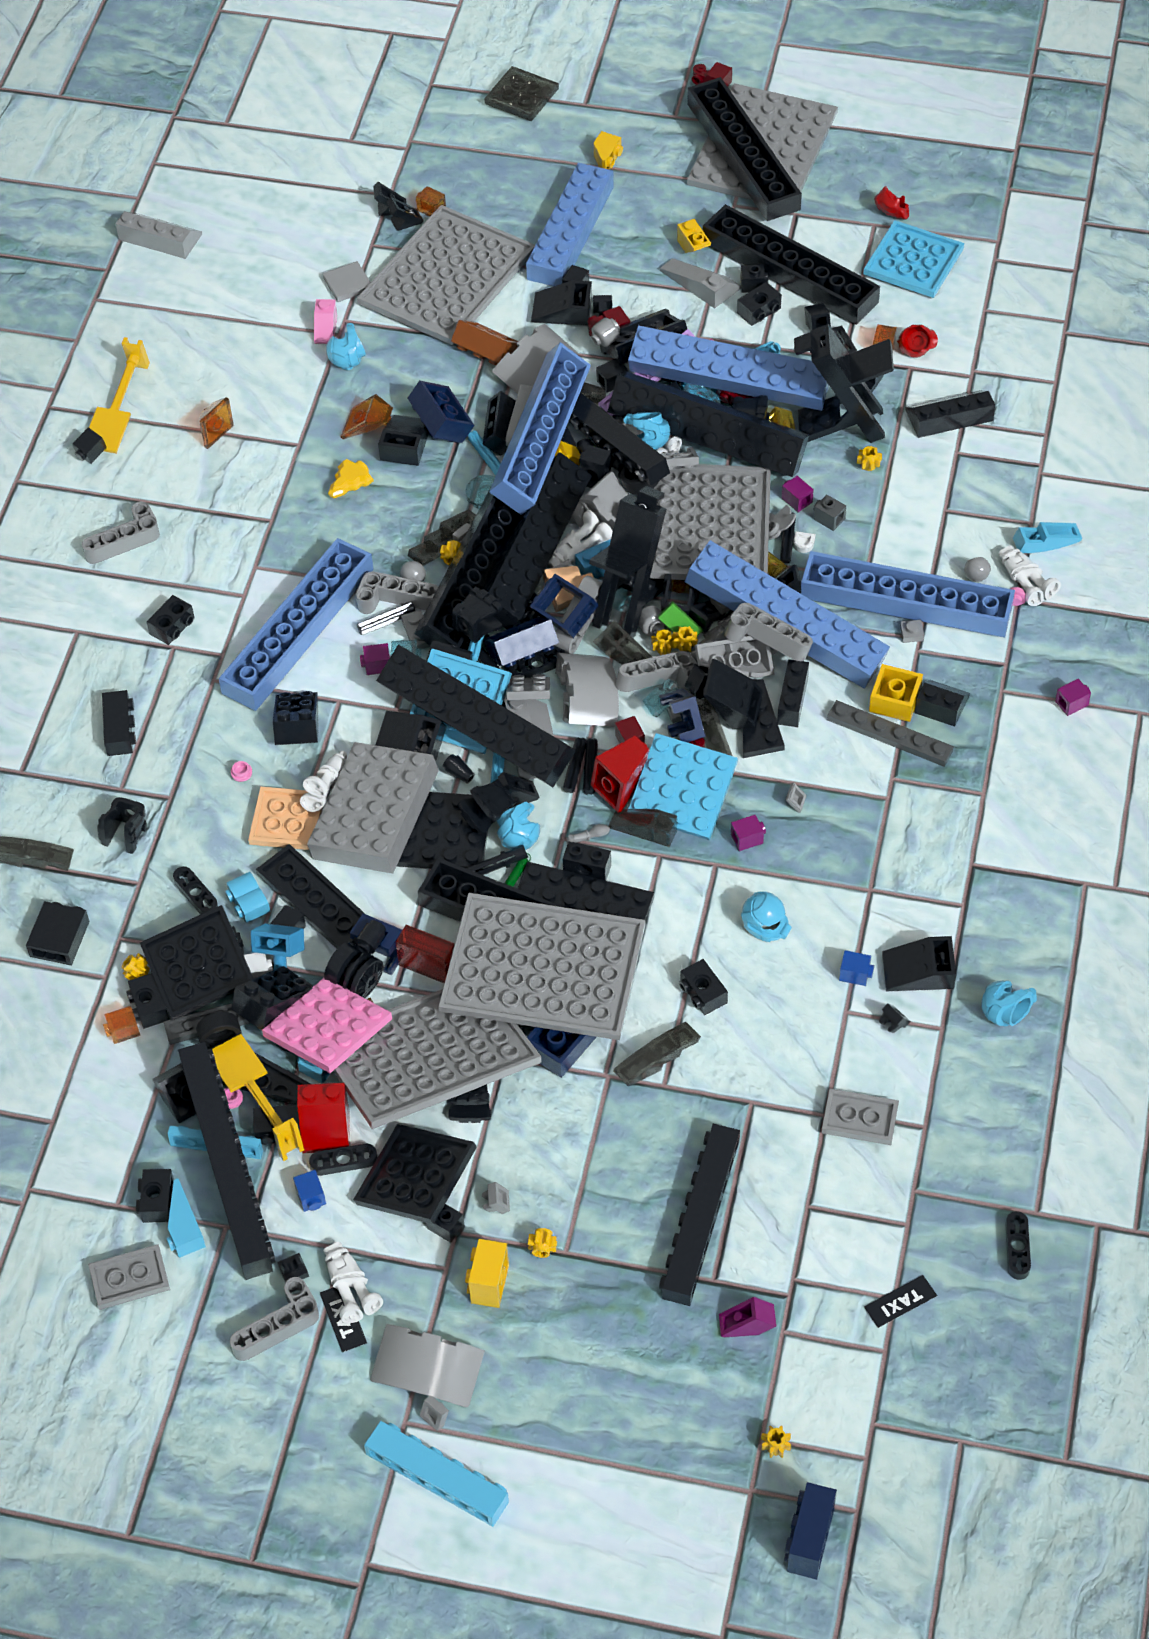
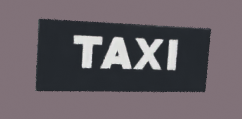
M924 1275L869 1303L864 1308L879 1328L937 1297V1294Z
M331 1288L320 1292L341 1351L345 1352L367 1344L359 1321L354 1323L342 1322L340 1310L345 1305L338 1289Z

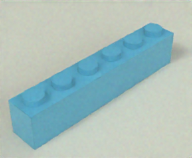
M380 1421L364 1444L366 1455L492 1527H494L509 1503L508 1492L502 1485L486 1481L485 1477L477 1471L470 1472L458 1460H449L437 1448L426 1447L420 1439L414 1435L407 1436L403 1434L392 1423L386 1424Z

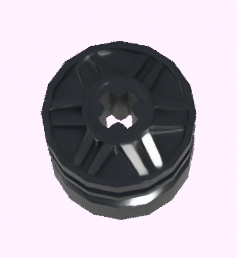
M345 942L338 947L328 961L324 979L329 980L333 984H339L344 989H348L366 998L375 989L381 978L384 968L383 962L371 954L361 953L352 942Z

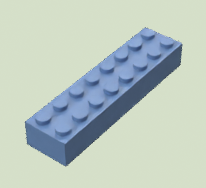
M578 162L526 263L527 280L550 286L562 284V279L571 265H575L614 188L613 170Z

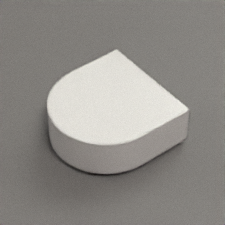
M795 531L793 543L795 550L801 553L810 552L814 547L816 534Z

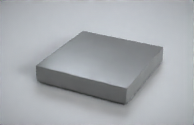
M358 261L323 273V278L337 302L360 295L371 283Z

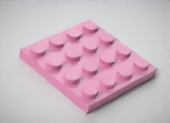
M323 978L312 987L313 989L262 1029L263 1037L331 1073L391 1021L392 1014L390 1011L358 994L344 989L341 985L333 984Z

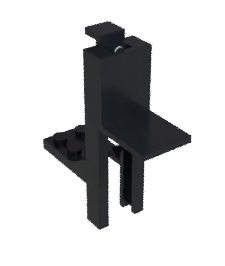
M829 324L794 338V352L796 355L810 351L813 364L835 393V396L825 399L822 411L806 407L798 409L799 431L809 434L808 442L856 424L870 443L885 438L884 430L873 416L877 413L882 415L883 407L865 382L894 371L891 340L887 339L849 354ZM840 404H843L847 411L840 417Z
M649 486L639 490L637 497L628 494L620 500L610 545L589 561V564L605 570L597 603L599 606L596 608L592 626L600 629L602 624L606 626L609 624L617 590L622 587L632 592L622 633V639L627 641L636 636L643 606L663 592V579H652L650 575L667 510L657 504L659 500L664 498L665 493Z

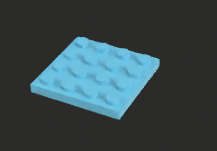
M894 220L866 264L863 274L934 298L962 253L964 243Z
M431 649L427 662L502 705L512 673ZM412 705L410 714L437 719L416 705ZM444 723L447 728L442 740L443 742L482 754L486 753V747Z
M656 733L627 814L710 840L738 758Z

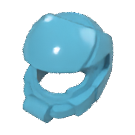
M353 323L346 325L347 332H345L344 338L338 339L331 336L326 345V354L331 363L345 370H350L360 364L361 358L366 355Z
M640 412L627 414L624 417L625 424H631L637 430L644 432L637 436L656 450L663 447L669 440L670 426L668 421L662 418L661 412Z
M521 803L505 811L500 819L497 820L500 827L497 835L502 846L512 850L524 845L525 850H527L537 842L540 834V825L527 819L534 810L532 803Z
M766 891L755 892L745 901L741 917L744 928L755 938L765 942L779 940L780 938L786 939L792 929L785 915L784 904L774 894ZM780 921V924L774 930L762 928L763 926L774 925Z
M1011 981L993 982L986 987L982 997V1011L986 1018L994 1024L1014 1026L1030 1012L1031 1006L1037 1001L1036 990L1029 988L1012 992Z

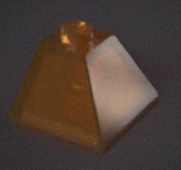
M374 394L351 408L341 438L347 439L375 430L382 425H387L391 419L390 415L393 407L377 394Z
M227 397L213 402L200 415V426L206 449H209L234 426L230 401Z

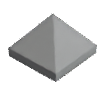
M793 782L790 785L785 801L800 813L807 795Z

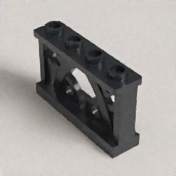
M665 308L621 325L620 337L608 347L600 344L602 354H609L618 360L619 364H624L628 362L638 325L682 334L687 330L686 321L671 315L669 310Z

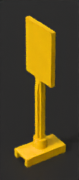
M126 337L123 338L121 344L127 358V365L112 405L109 409L97 407L89 426L91 430L103 438L107 446L104 452L117 454L131 416L130 412L119 411L132 374L136 367L148 369L150 364L143 341L138 340L137 344H131Z
M239 1034L213 1048L217 1069L228 1090L232 1093L246 1086L274 1127L272 1130L282 1160L286 1161L288 1159L286 1153L295 1148L299 1152L304 1151L298 1124L294 1118L283 1123L255 1083L256 1079L268 1073L243 1035Z

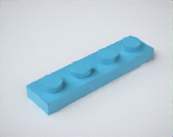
M186 1126L169 1127L168 1138L170 1146L207 1151L201 1130L190 1129ZM239 1136L244 1156L261 1159L263 1153L261 1139L253 1136Z

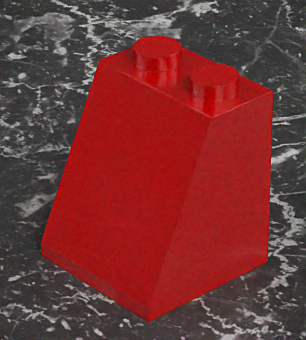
M636 736L595 758L591 786L618 813L623 810L635 792L648 758L649 748Z
M345 1083L298 1085L297 1107L301 1140L304 1148L303 1153H315L350 1146V1109Z

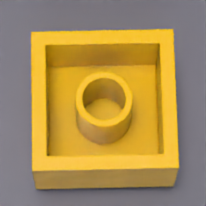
M882 664L870 696L869 712L910 722L916 707L917 696L922 688L923 674Z
M478 1239L477 1247H473L471 1251L470 1261L473 1262L472 1269H467L466 1272L467 1294H470L472 1304L500 1308L509 1269L507 1243Z

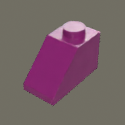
M752 1297L720 1313L721 1337L760 1335L776 1327L774 1304Z

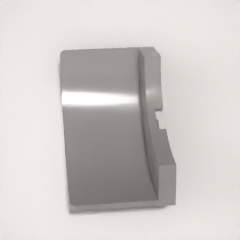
M546 324L536 327L530 337L525 335L517 343L518 348L512 354L508 352L492 370L495 375L517 394L521 384L534 386L547 353L560 342L577 355L579 354Z
M609 472L579 500L586 511L591 510L598 520L608 524L613 532L620 500L629 493L620 484L615 474Z
M557 653L555 674L558 675L561 685H566L567 691L563 693V721L569 724L615 727V722H618L619 700L618 689L615 685L616 674L611 661L605 656Z
M386 1324L370 1380L375 1383L405 1389L426 1396L431 1395L443 1401L468 1407L485 1350L461 1342H451L445 1339L441 1341V1337L426 1332L418 1333L409 1328Z

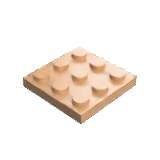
M260 786L248 839L249 845L284 848L290 844L295 849L309 850L307 843L322 813V809L316 812H309L301 806L300 799L305 793H308L306 790Z

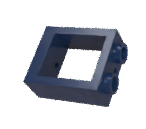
M554 574L546 582L540 594L533 599L530 607L538 616L551 619L553 626L574 639L599 605L593 597L559 575ZM562 588L580 599V602L564 623L545 612Z

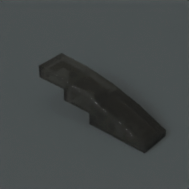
M468 509L441 522L438 530L424 536L423 543L409 549L408 557L418 561L423 566L441 556V546L447 545V541L453 540V533L464 524L468 523L471 525L476 514Z
M0 836V862L21 868L23 864L45 869L47 865L68 871L74 851L72 848L31 839Z
M685 1021L637 1050L615 1067L613 1072L627 1086H631L661 1071L663 1064L680 1057L682 1050L698 1043L701 1036Z

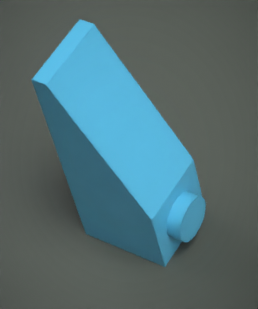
M177 1178L173 1183L168 1221L170 1237L166 1239L171 1251L176 1250L180 1258L206 1246L184 1190Z

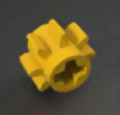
M867 446L863 450H859L857 464H861L862 469L872 471L876 467H880L882 453H877V448Z
M455 540L447 541V545L441 546L440 559H443L444 563L450 566L461 543Z
M680 626L678 632H673V647H677L680 651L691 652L692 646L695 647L698 644L697 632H694L690 626Z
M668 629L657 630L656 636H651L652 650H657L660 655L671 653L672 648H677L673 647V634Z
M139 953L136 957L129 955L121 966L124 970L122 974L128 980L147 975L150 967L147 966L146 958Z
M538 1228L535 1230V1234H529L528 1250H532V1254L536 1257L547 1258L550 1256V1251L556 1252L557 1237L552 1236L553 1232L549 1229Z
M769 1426L768 1434L762 1433L761 1440L764 1441L761 1448L762 1451L767 1450L770 1453V1458L773 1455H779L783 1458L784 1450H791V1444L788 1442L791 1439V1434H785L783 1426L779 1428Z

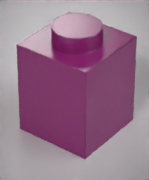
M799 476L787 480L782 485V500L795 511L800 512L813 503L814 489Z
M388 643L363 646L364 655H360L361 668H366V675L380 674L390 659Z
M1078 678L1057 689L1055 702L1069 716L1089 706L1091 691Z
M756 815L731 822V837L739 851L763 844L766 829L763 822H759Z

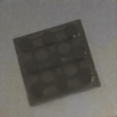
M511 66L484 98L486 105L532 122L557 92L559 83Z

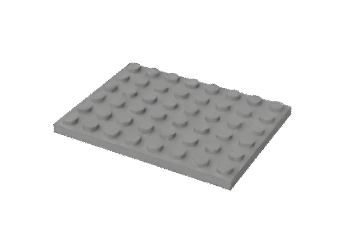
M734 83L730 91L800 192H802L837 115L838 107ZM708 136L687 178V185L752 200Z
M440 205L357 297V303L454 346L455 343L451 342L458 321L474 322L526 263L535 245Z
M708 464L694 465L693 468L676 466L674 469H671L670 474L662 478L657 486L654 487V489L665 493L664 498L659 500L657 505L667 510L650 578L664 579L665 574H671L672 580H686L689 568L710 540L761 571L768 573L771 470L765 467Z
M468 893L439 1003V1012L620 1040L644 934L645 920Z
M442 989L389 1009L388 1011L392 1014V1020L333 1072L340 1083H345L347 1093L371 1129H375L542 1063L541 1055L517 1024L439 1012Z

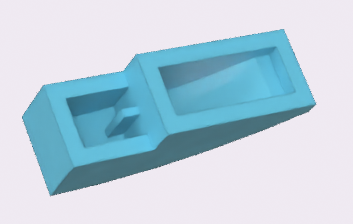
M1040 522L1037 528L1019 527L1013 536L1016 548L1022 553L1055 550L1082 540L1076 523Z

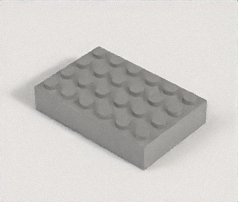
M354 742L307 843L313 859L393 874L437 776L438 768L434 756Z

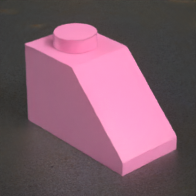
M316 299L314 343L327 344L331 336L335 337L337 323L336 301L332 299Z

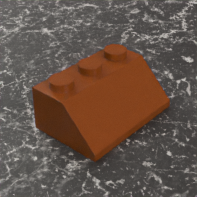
M466 320L458 321L451 342L457 344L458 349L463 351L471 350L473 351L472 355L481 359L486 357L489 359V363L497 365L508 352L512 354L518 348L517 343L519 342L482 324Z

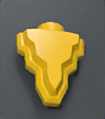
M348 459L343 460L338 466V472L335 474L336 480L330 485L328 495L333 499L345 495L348 491L367 487L374 482L366 464L360 460L356 463Z

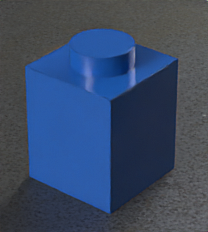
M845 950L839 981L866 986L867 979L873 977L875 966L871 965V955Z
M316 1170L293 1177L295 1189L304 1212L308 1210L314 1211L326 1205L325 1195Z

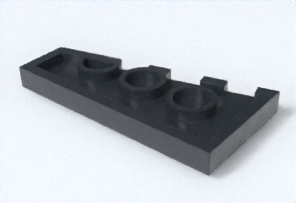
M763 679L754 680L763 693L755 727L743 728V758L785 750L784 741Z
M255 1053L268 1073L255 1080L264 1096L294 1105L297 1104L298 1085L311 1083ZM246 1086L240 1088V1090L249 1092Z

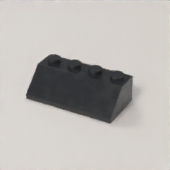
M979 390L907 406L905 410L917 437L920 438L992 422L994 420L995 403L989 391Z

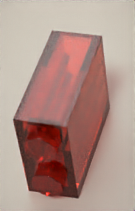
M405 925L396 940L399 966L445 984L455 943Z

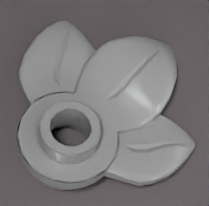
M785 505L776 515L769 513V540L779 537L781 531L789 528L794 522L796 514H791V509L788 505Z

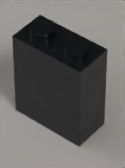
M44 901L26 943L29 956L72 966L90 922L87 911L78 906L70 907L58 902Z

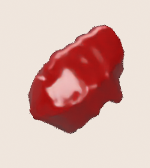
M884 186L874 198L877 208L882 210L887 216L903 220L908 219L909 205L905 203V196L898 198L888 190L887 186Z
M911 325L901 332L897 340L901 353L912 358L925 355L929 349L935 348L938 343L935 331L924 325Z

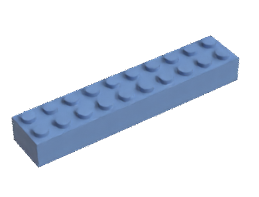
M639 325L628 359L631 372L753 397L766 395L768 400L821 411L829 387L811 360Z
M561 342L550 350L544 359L489 491L520 515L534 506L591 367L588 362Z
M337 538L219 677L221 693L257 711L355 593L363 576L367 572L374 570L372 554Z
M711 540L689 568L685 583L733 611L742 603H750L808 634L813 640L808 656L864 689L889 651L890 646Z
M810 551L801 582V594L813 601L911 620H921L922 622L1004 638L1015 595V590L813 551Z

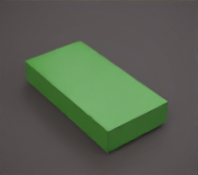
M673 601L658 615V618L673 632H678L680 626H690L694 632H697V636L703 631Z

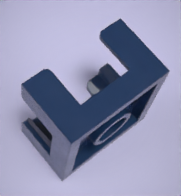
M681 688L659 696L662 706L669 704L674 714L680 712L682 721L667 726L668 734L671 738L679 736L678 740L688 743L706 737L696 697Z
M363 913L351 930L350 938L353 940L355 937L357 938L366 923H370L371 920L382 923L386 928L385 937L375 952L389 957L383 972L392 975L405 956L403 930Z

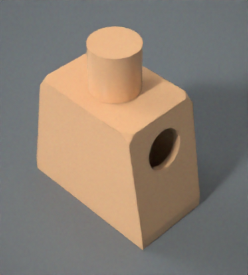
M577 566L546 569L543 574L545 584L554 574H557L577 588L585 576L593 577L592 573L581 575ZM562 588L552 601L555 612L567 608L574 595Z

